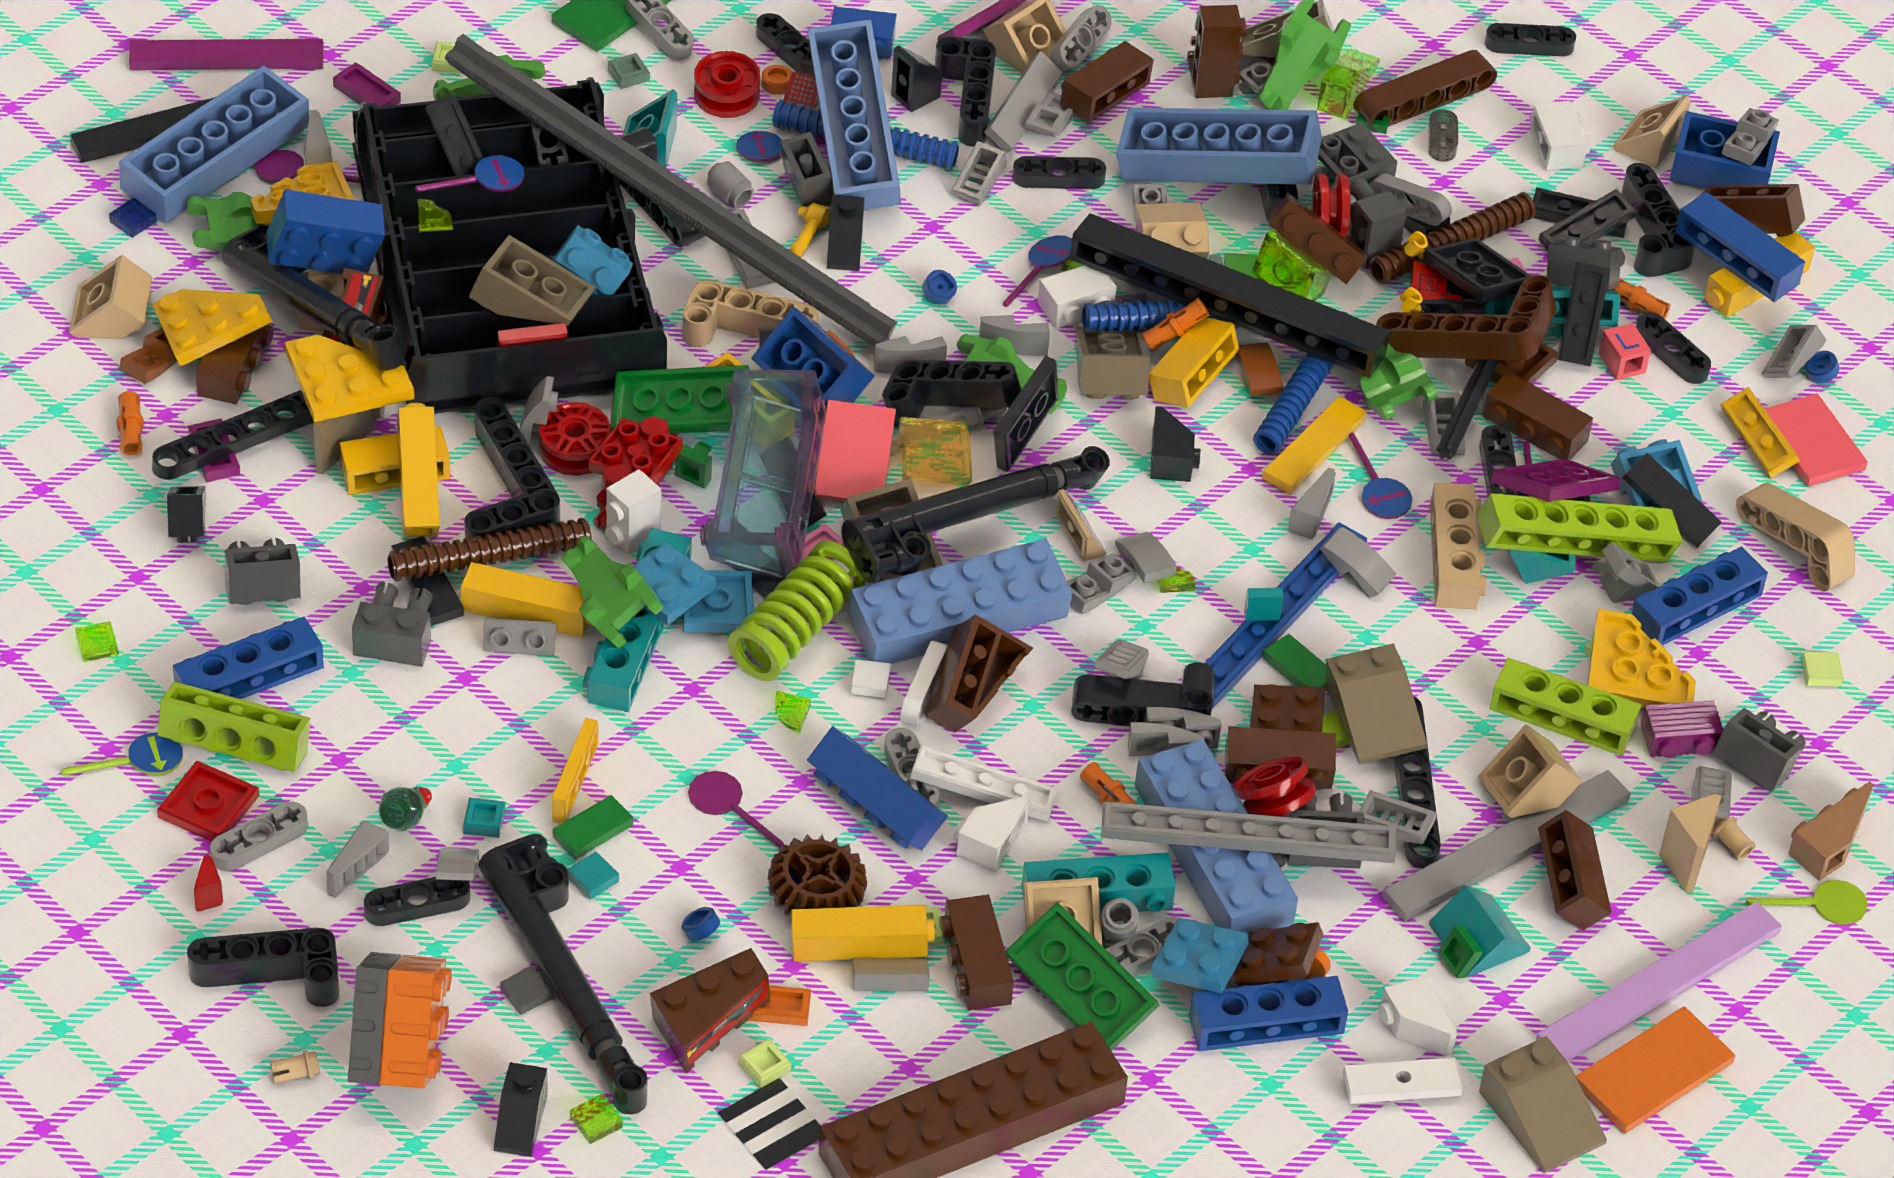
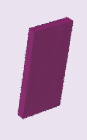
M1568 459L1496 469L1493 471L1491 479L1492 483L1548 502L1619 490L1621 481L1619 476Z

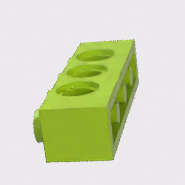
M1507 658L1494 685L1489 709L1624 756L1636 729L1642 704L1539 669L1527 663Z
M173 682L160 700L157 736L171 739L177 743H187L202 747L210 752H221L236 756L244 761H254L273 766L278 770L295 772L307 755L311 718Z

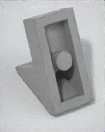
M1611 542L1602 550L1608 561L1606 564L1608 572L1600 578V582L1613 603L1636 599L1643 592H1650L1660 587L1650 567L1623 548Z

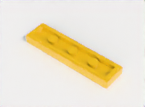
M1339 396L1263 471L1262 479L1290 495L1349 437L1350 433H1353L1366 420L1367 411Z

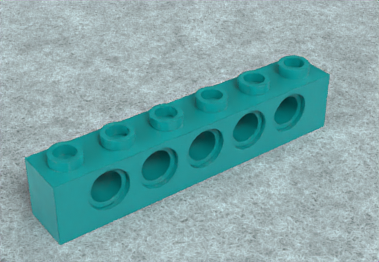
M651 528L647 540H642L639 544L637 561L640 562L664 542L691 560L692 537ZM642 608L618 630L627 640V643L620 649L606 637L604 641H598L594 654V666L587 667L583 680V687L588 688V703L629 713L665 623Z

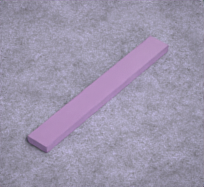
M1756 901L1537 1033L1536 1040L1547 1036L1564 1058L1569 1061L1779 934L1782 925Z

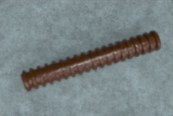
M1521 192L1516 196L1509 197V199H1505L1500 203L1493 204V206H1489L1484 210L1482 209L1468 217L1466 216L1452 224L1450 223L1436 231L1425 234L1428 245L1424 250L1472 238L1483 241L1494 236V234L1501 233L1510 229V227L1517 226L1526 222V220L1534 218L1536 214L1535 204L1527 193ZM1407 243L1371 259L1370 269L1373 277L1379 283L1385 284L1390 280L1392 281L1397 279V277L1412 272L1414 260H1417L1418 256L1410 257L1406 255L1404 247Z
M578 518L577 522L568 520L567 524H565L563 521L557 522L556 526L553 523H549L546 525V528L543 525H537L536 529L533 527H527L525 531L516 529L515 533L508 530L505 531L504 535L501 532H497L494 534V537L491 534H485L483 539L480 536H474L473 540L464 538L463 542H460L457 539L453 540L452 544L445 541L441 546L438 543H434L431 548L428 545H422L420 550L417 547H411L410 551H407V549H401L399 553L390 551L387 558L388 569L391 578L395 582H399L402 577L405 580H410L413 575L416 578H421L424 573L426 576H432L433 572L443 574L444 570L450 573L455 568L461 571L465 569V566L469 568L471 562L486 565V562H488L489 565H495L497 561L506 563L507 559L510 561H516L518 557L521 560L527 559L528 555L531 558H535L538 556V553L546 556L549 551L552 554H557L559 550L566 552L570 548L574 549L577 546V541L585 535L592 540L591 530L585 518Z

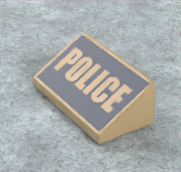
M1064 489L1059 490L1056 516L1082 559L1088 561L1105 556L1107 553L1080 507Z

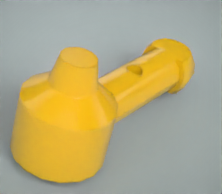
M812 203L808 207H799L797 214L804 218L806 225L796 241L792 243L791 252L799 257H803L807 246L817 230H824L830 222L829 207L817 203Z

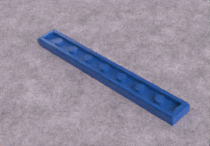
M1338 522L1276 587L1283 590L1280 620L1244 621L1205 662L1215 671L1212 709L1263 656L1264 649L1275 643L1340 574L1320 550L1323 544L1341 527L1349 530L1365 543H1367V537Z

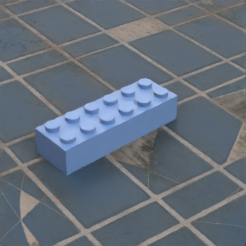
M871 19L809 28L810 52L834 195L865 197L864 210L901 205L900 185Z
M262 66L120 160V189L166 224L187 209L186 202L189 198L193 196L206 197L308 128L309 99L266 66Z
M1128 108L1116 156L1123 181L1311 185L1322 134L1317 110Z
M1047 538L851 589L848 615L868 660L893 664L925 655L932 640L949 645L954 629L975 614L1007 633L1065 618L1068 616L1073 593Z
M1204 739L1138 759L1135 788L1145 805L1248 814ZM1168 844L1215 926L1248 933L1249 937L1250 932L1261 928L1276 929L1294 924L1298 897L1272 853Z

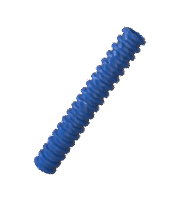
M781 99L777 102L772 118L774 127L779 128L783 126L785 130L792 128L793 132L797 133L802 130V134L811 132L813 137L821 135V138L825 139L820 109L814 111V107L811 106L805 109V106L799 104L797 107L794 102L786 104L785 100ZM890 126L894 154L897 153L898 157L903 158L906 155L909 160L917 158V161L921 163L926 160L929 165L935 162L938 167L946 165V168L950 170L955 166L959 153L958 142L953 141L949 143L947 139L939 141V138L935 136L930 139L927 134L920 136L918 132L910 134V130L905 129L901 132L900 128L895 127L891 129Z
M1166 300L1164 304L1162 301H1155L1154 304L1151 301H1146L1144 304L1141 301H1136L1134 305L1131 302H1125L1124 305L1121 302H1115L1114 305L1111 302H1106L1104 306L1101 303H1095L1094 306L1091 303H1085L1082 308V325L1087 333L1092 332L1093 329L1096 332H1102L1103 329L1106 332H1112L1113 328L1116 331H1122L1123 328L1126 331H1132L1133 328L1137 331H1142L1143 327L1149 330L1165 320L1167 314L1170 312L1175 313L1186 307V305L1176 301L1173 303L1171 300ZM1211 315L1208 316V317H1206V318H1211V319H1216V320L1224 321V320H1221V319L1216 318V317L1211 316Z
M1305 354L1296 371L1292 374L1287 385L1283 388L1275 404L1271 407L1253 436L1254 444L1259 450L1267 454H1276L1280 451L1334 364L1310 354Z

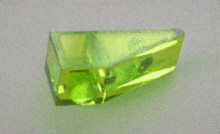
M1350 49L1339 57L1334 66L1328 69L1321 81L1317 110L1346 120L1353 109L1354 100L1365 89L1380 63V58L1354 49Z

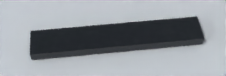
M214 98L70 134L71 144L81 163L135 150Z

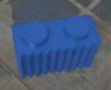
M834 6L831 25L871 19L878 58H891L896 33V13Z

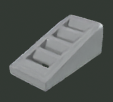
M317 110L310 111L304 148L305 165L332 162L331 146L320 113Z
M977 141L951 189V195L981 205L1007 164V152ZM980 162H983V163H986V164H988V165H991L992 167H991V168H988V167L983 166V165H981V164H979V163H980ZM978 170L987 174V176L980 175L974 171ZM969 178L983 182V184L979 185L977 183L969 181ZM967 186L969 188L977 190L978 193L975 194L973 192L963 189V187Z
M1790 325L1762 372L1764 378H1791L1810 360L1826 342V338L1817 325Z
M1437 392L1438 398L1429 402L1424 398L1423 410L1431 454H1438L1436 447L1442 434H1438V431H1444L1447 424H1437V421L1450 420L1460 399V393ZM1436 411H1449L1450 414H1436ZM1464 437L1455 455H1465Z
M1328 467L1291 509L1288 525L1290 533L1310 539L1316 536L1333 494L1335 469Z
M1116 640L1098 657L1094 667L1123 679L1138 677L1143 673L1149 651L1144 647L1127 641Z
M1698 766L1692 786V802L1713 794L1721 795L1716 818H1729L1732 785L1731 773L1725 770Z
M1371 790L1359 810L1360 813H1364V824L1396 827V840L1418 844L1424 843L1437 818V812ZM1377 813L1382 814L1381 818L1375 817ZM1390 816H1395L1393 822L1388 821ZM1403 818H1408L1405 827L1401 826L1400 823ZM1416 820L1423 821L1419 831L1412 829Z
M366 821L360 823L326 871L328 895L336 897L389 852V833L387 830Z

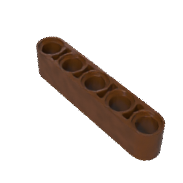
M1469 50L1366 89L1356 97L1353 108L1373 130H1376L1372 127L1373 119L1382 121L1384 115L1387 118L1390 117L1389 127L1489 88L1497 78V71L1478 50Z

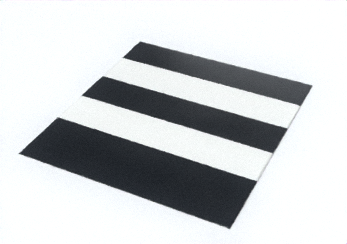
M781 1078L718 1112L719 1116L765 1170L819 1140L821 1125Z

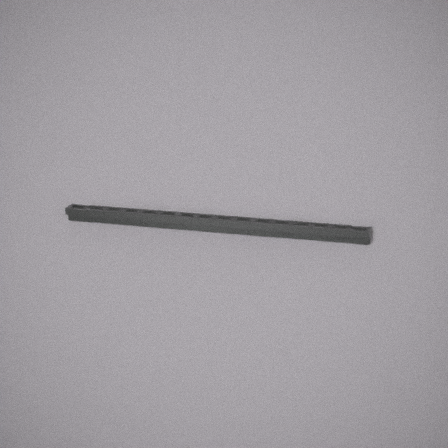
M460 35L453 49L446 53L444 59L472 81L809 305L814 306L818 311L874 347L875 344L890 339L898 323L897 321L872 307L870 303L498 56L488 52L466 35Z

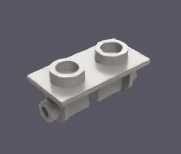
M484 618L483 651L554 656L557 625H555V622Z

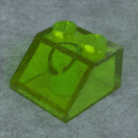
M1273 230L1266 233L1251 274L1258 277L1259 280L1313 301L1324 295L1332 276L1323 266L1277 231Z

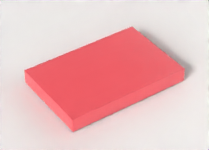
M1818 393L1765 408L1768 415L1798 455L1800 461L1793 465V467L1807 487L1866 470L1868 461Z
M828 400L815 491L819 499L845 502L847 497L885 486L896 409Z

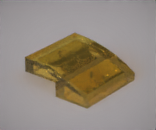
M909 417L899 418V451L902 452V480L911 478L912 481L969 485L972 482L971 447L967 422Z

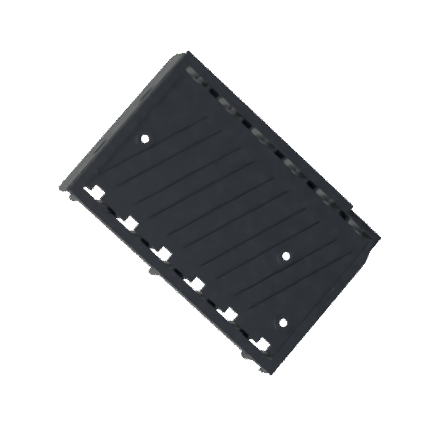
M593 77L577 81V85L546 88L605 128L604 94L599 82H595ZM489 94L457 98L483 157L502 155L519 162L524 169L522 184L516 189L505 192L488 190L478 182L416 192L415 187L418 185L475 176V174L454 175L424 108L441 100L377 107V103L367 104V102H361L360 110L352 111L355 139L352 147L358 176L361 178L360 186L364 202L383 205L385 236L375 258L379 275L384 278V301L387 315H389V325L395 326L398 330L405 355V361L402 365L405 367L414 388V399L405 401L406 405L410 403H423L425 407H434V414L475 409L476 403L486 397L498 398L505 405L526 403L534 388L547 376L554 377L552 391L559 392L558 399L614 392L616 371L667 369V337L658 312L654 313L649 289L646 287L635 245V213L631 208L626 209L617 176L566 142L569 163L556 165L554 156H561L559 149L553 153L542 152L543 159L550 157L551 165L538 167L528 118L495 95ZM546 129L542 130L539 134L540 144L545 148L555 145L557 136ZM579 225L583 229H590L597 233L601 241L612 249L618 248L629 257V261L633 263L630 273L613 295L590 297L571 323L568 326L566 325L567 339L496 347L498 331L552 325L554 323L498 315L469 298L482 268L509 235L552 260L576 226Z

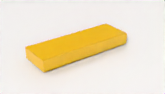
M1749 387L1720 404L1723 412L1771 479L1800 461L1796 452Z
M585 718L552 796V821L563 823L567 821L599 745V723L597 720Z

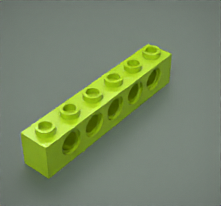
M1491 493L1476 514L1486 548L1605 557L1602 550L1613 542L1639 560L1668 562L1683 542L1672 509L1565 499L1548 502L1533 496Z

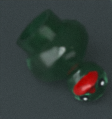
M420 786L392 788L382 795L379 804L380 818L391 829L399 831L409 830L417 825L422 818L424 809L428 807L432 800V794L429 789Z

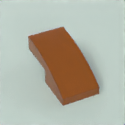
M163 328L146 335L143 348L121 357L119 370L146 384L173 366L177 359Z
M1268 342L1239 345L1235 356L1243 370V383L1249 394L1257 396L1281 393L1284 388L1281 374Z

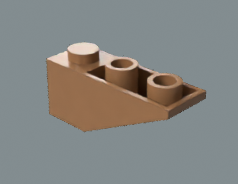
M1870 781L1859 789L1853 788L1849 790L1841 801L1833 806L1830 804L1825 806L1817 817L1808 823L1806 821L1801 822L1791 834L1793 839L1788 854L1818 881L1844 865L1868 805L1874 785Z

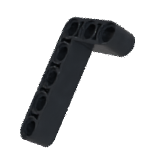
M495 397L480 399L475 405V433L512 498L469 512L464 520L465 538L473 540L474 536H480L483 539L485 534H491L494 537V534L497 532H501L504 535L505 531L508 530L515 533L516 529H522L523 531L527 527L536 529L537 525H543L546 528V525L549 523H553L556 526L557 522H560L559 495L516 422L500 399Z

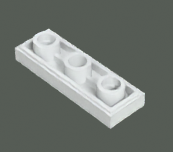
M1456 1057L1345 1065L1343 1071L1350 1104L1461 1096L1463 1090Z

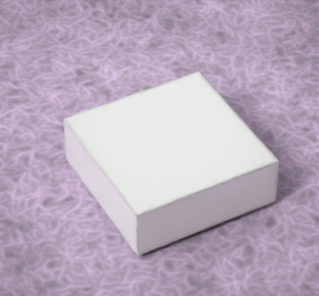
M855 659L851 694L886 698L891 663Z

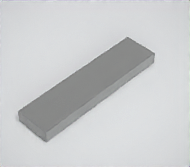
M1042 51L1033 56L984 131L990 139L1007 153L1013 150L1025 132V123L1037 103H1043L1063 73Z

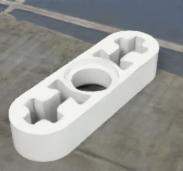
M933 640L930 642L904 699L900 714L901 722L915 726L920 725L931 700L949 645Z

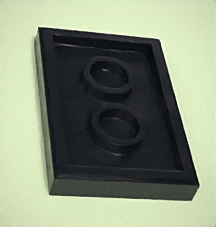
M1477 238L1428 249L1423 252L1422 261L1481 303L1517 294L1523 281L1532 277Z
M1045 355L993 430L997 468L1005 472L1012 468L1059 399L1057 363L1055 359Z

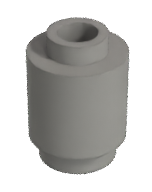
M731 162L717 163L709 170L707 185L727 205L741 208L752 199L754 189L751 187V182Z
M1123 898L1113 899L1104 906L1101 916V931L1107 940L1118 943L1136 934L1139 920L1136 906L1131 901ZM1115 921H1122V922H1124L1125 924H1116V923H1114V922H1115Z

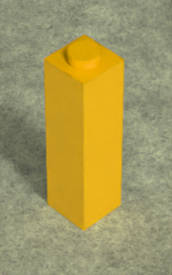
M1796 231L1789 236H1778L1774 239L1805 261L1803 273L1810 269L1815 246ZM1724 267L1709 276L1704 300L1727 318L1764 297V295Z
M410 403L405 405V407H399L397 416L403 537L438 536L440 518L434 407H425L423 403Z
M471 562L461 585V603L465 612L497 619L555 622L558 633L583 638L587 626L592 625L579 611L583 604L580 586Z
M926 905L793 909L792 941L794 962L853 960V958L928 957L927 942H935L934 919H926Z

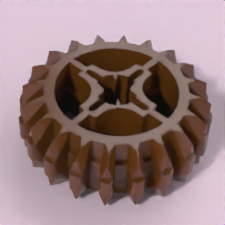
M807 834L803 842L793 838L790 845L782 844L778 854H774L767 876L769 880V895L774 896L775 907H784V914L788 916L792 914L793 909L860 906L867 888L865 865L860 863L859 853H851L850 844L839 846L837 837L831 842L825 841L823 834H821L818 840H813ZM791 876L796 879V883L792 880Z

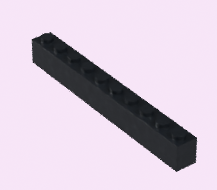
M1091 213L1088 214L1073 233L1069 260L1186 306L1196 298H1199L1211 316L1234 323L1236 326L1368 378L1373 375L1385 358L1391 332L1387 329Z

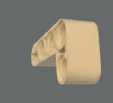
M705 280L694 286L683 309L682 338L686 344L692 347H702L710 343L717 328L759 338L758 329L777 327L793 306L817 323L819 313L814 306L725 283Z
M1763 483L1737 498L1736 508L1740 517L1745 522L1808 556L1809 577L1814 586L1820 591H1828L1854 576V536L1845 523L1770 483Z

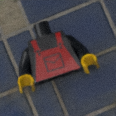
M1419 231L1411 234L1407 239L1408 243L1405 245L1404 251L1410 257L1416 255L1418 257L1413 263L1410 287L1400 295V300L1403 301L1401 304L1402 311L1407 313L1461 314L1462 310L1481 312L1482 303L1422 261L1423 252L1426 251L1424 248L1428 245L1427 238Z

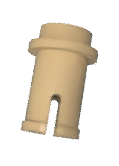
M1732 816L1727 819L1717 818L1715 820L1713 837L1721 839L1738 860H1743L1754 851L1756 844L1739 828L1735 817Z
M303 1050L304 1054L275 1061L271 1060L270 1065L275 1085L309 1076V1080L314 1079L313 1075L320 1074L316 1052L308 1053L307 1050Z

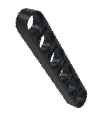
M299 390L158 447L152 455L153 474L164 480L175 479L208 464L227 458L228 455L234 452L237 454L313 423V418L302 391ZM280 411H290L295 416L287 419L280 417L277 413ZM251 423H261L266 428L263 430H253L248 425ZM227 434L234 436L236 440L233 442H223L218 437ZM198 446L204 448L206 452L203 454H193L189 449ZM167 458L174 460L176 464L167 467L161 465L159 461Z
M1414 697L1422 728L1427 741L1423 706L1421 704V701L1418 698ZM1428 744L1426 749L1394 756L1399 800L1436 812ZM1406 762H1415L1422 767V769L1419 771H1410L1406 769L1403 764H1405ZM1413 789L1420 790L1425 794V797L1414 799L1407 792ZM1403 818L1402 826L1405 827L1408 818ZM1437 818L1423 844L1404 841L1407 860L1416 868L1423 869L1438 861L1441 843ZM1414 825L1412 829L1419 831L1420 827ZM1421 845L1426 846L1433 853L1427 856L1420 855L1414 848Z

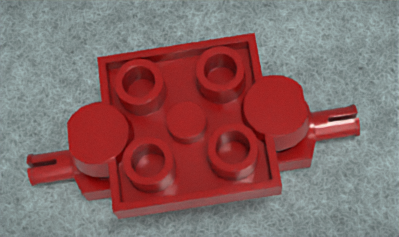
M649 417L640 424L622 418L588 460L589 471L603 475L602 490L596 496L597 507L601 511L593 519L597 528H600V526L601 529L606 528L607 488L638 469L655 484L659 485L673 467L672 462L683 450V440L677 437L680 433L670 434L666 420Z

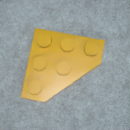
M332 161L304 165L297 170L298 176L291 180V178L285 177L270 187V194L265 197L258 194L251 198V211L256 223L270 225L285 189L355 200L338 162Z
M181 289L175 293L167 294L159 301L152 303L180 367L273 322L259 294Z
M313 335L285 342L286 355L314 423L414 399V388L403 365L392 370H379L375 367L373 357L369 354L321 335Z
M1598 608L1593 635L1588 686H1593L1596 689L1642 704V708L1645 705L1694 702L1696 680L1687 671L1683 673L1672 662L1673 656L1656 638L1651 640L1642 631V624L1634 615Z

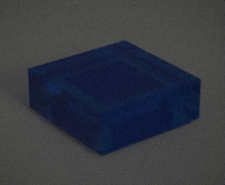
M134 197L109 213L110 222L131 238L157 222L156 213Z

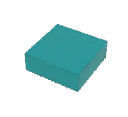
M1247 588L1244 608L1245 621L1280 620L1283 604L1282 588Z
M469 797L463 823V834L500 838L506 810L505 802Z
M596 851L567 869L569 880L590 900L619 882V873Z

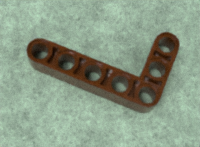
M1535 275L1523 281L1508 315L1392 312L1381 316L1377 320L1376 325L1391 331L1388 343L1395 351L1409 353L1418 358L1521 361L1532 358L1538 352L1556 312V304L1550 279L1543 275Z

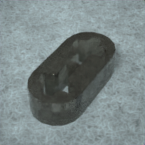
M1438 109L1433 111L1429 118L1428 153L1437 161L1447 162L1453 160L1458 147V118L1450 110ZM1440 142H1445V147L1441 146Z

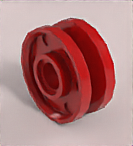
M719 51L709 54L701 59L694 69V100L700 109L713 116L735 118L745 115L753 110L760 100V68L753 59L742 53Z
M1317 173L1313 182L1311 211L1346 238L1348 237L1350 225V185L1347 174H1336L1333 188H1329L1326 174Z
M569 402L557 405L556 412L549 411L547 424H540L539 452L543 462L552 470L563 475L580 476L592 473V471H589L588 460L611 433L609 420L599 408L587 403Z
M1299 756L1280 757L1260 764L1240 776L1234 784L1237 796L1240 799H1245L1243 806L1248 814L1278 817L1308 803L1315 796L1317 790L1313 780L1305 777L1308 772V766L1306 761Z

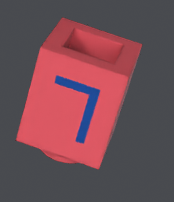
M1630 323L1603 330L1598 354L1614 378L1620 380L1646 373L1651 349L1635 325Z

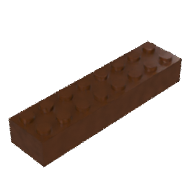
M1090 1021L820 1126L818 1154L833 1178H938L1124 1104L1128 1076L1093 1022Z

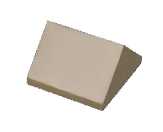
M1686 95L1640 110L1613 145L1614 149L1619 153L1657 168L1679 140L1685 113L1689 111L1690 97Z
M1713 794L1673 808L1670 811L1659 856L1687 893L1693 894L1712 834L1721 795Z

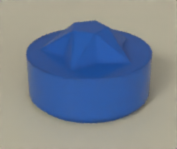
M934 270L924 280L922 289L929 301L935 304H946L956 294L957 283L950 273L944 270Z
M1818 351L1804 364L1808 378L1815 383L1831 381L1838 375L1840 370L1835 354L1830 351Z
M701 907L685 917L681 928L690 941H698L714 933L720 925V919L713 908Z

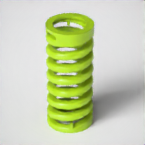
M824 540L819 542L809 552L808 556L803 558L797 567L786 576V579L777 585L775 591L770 592L764 599V602L760 603L753 613L745 618L742 625L738 626L728 636L729 651L736 663L746 673L762 681L775 680L781 671L789 665V660L795 659L798 656L800 648L806 647L811 642V637L817 636L822 630V626L827 625L832 620L833 614L838 613L843 608L844 603L850 601L851 589L865 585V580L857 569L847 548L833 541ZM825 556L839 560L850 571L847 573L841 566H839L834 561L825 558ZM747 649L748 653L753 657V659L756 662H758L761 666L765 667V669L759 668L756 665H754L747 658V656L744 653V650Z

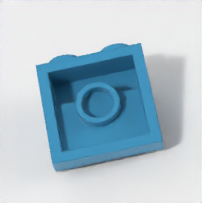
M579 225L576 226L552 259L555 263L594 285L596 289L590 297L613 295L628 276L633 265L623 251L618 248L612 249L601 241L597 233L590 229H583Z
M1666 439L1652 442L1646 448L1638 450L1635 446L1627 447L1620 450L1611 463L1614 475L1621 478L1620 492L1622 495L1628 494L1632 506L1653 507L1622 479L1646 453L1654 458L1700 502L1703 501L1680 440L1667 442Z

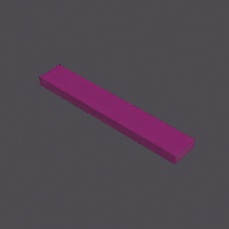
M323 39L130 40L129 65L130 70L259 69L262 66H266L268 69L323 68Z

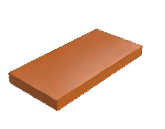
M1683 1006L1575 1077L1584 1095L1625 1134L1734 1063L1736 1055Z

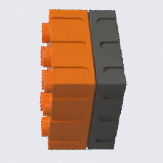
M370 952L360 965L356 967L348 1082L376 1085L380 1083V1085L425 1089L431 1079L436 1078V1073H440L442 1050L436 1049V1040H439V1035H443L444 1029H447L449 1006H443V997H446L447 991H450L452 969L446 968V958L404 954L401 956V954Z

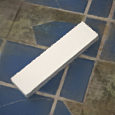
M920 745L910 776L912 779L990 804L1026 797L1030 799L1028 816L1047 822L1058 788Z

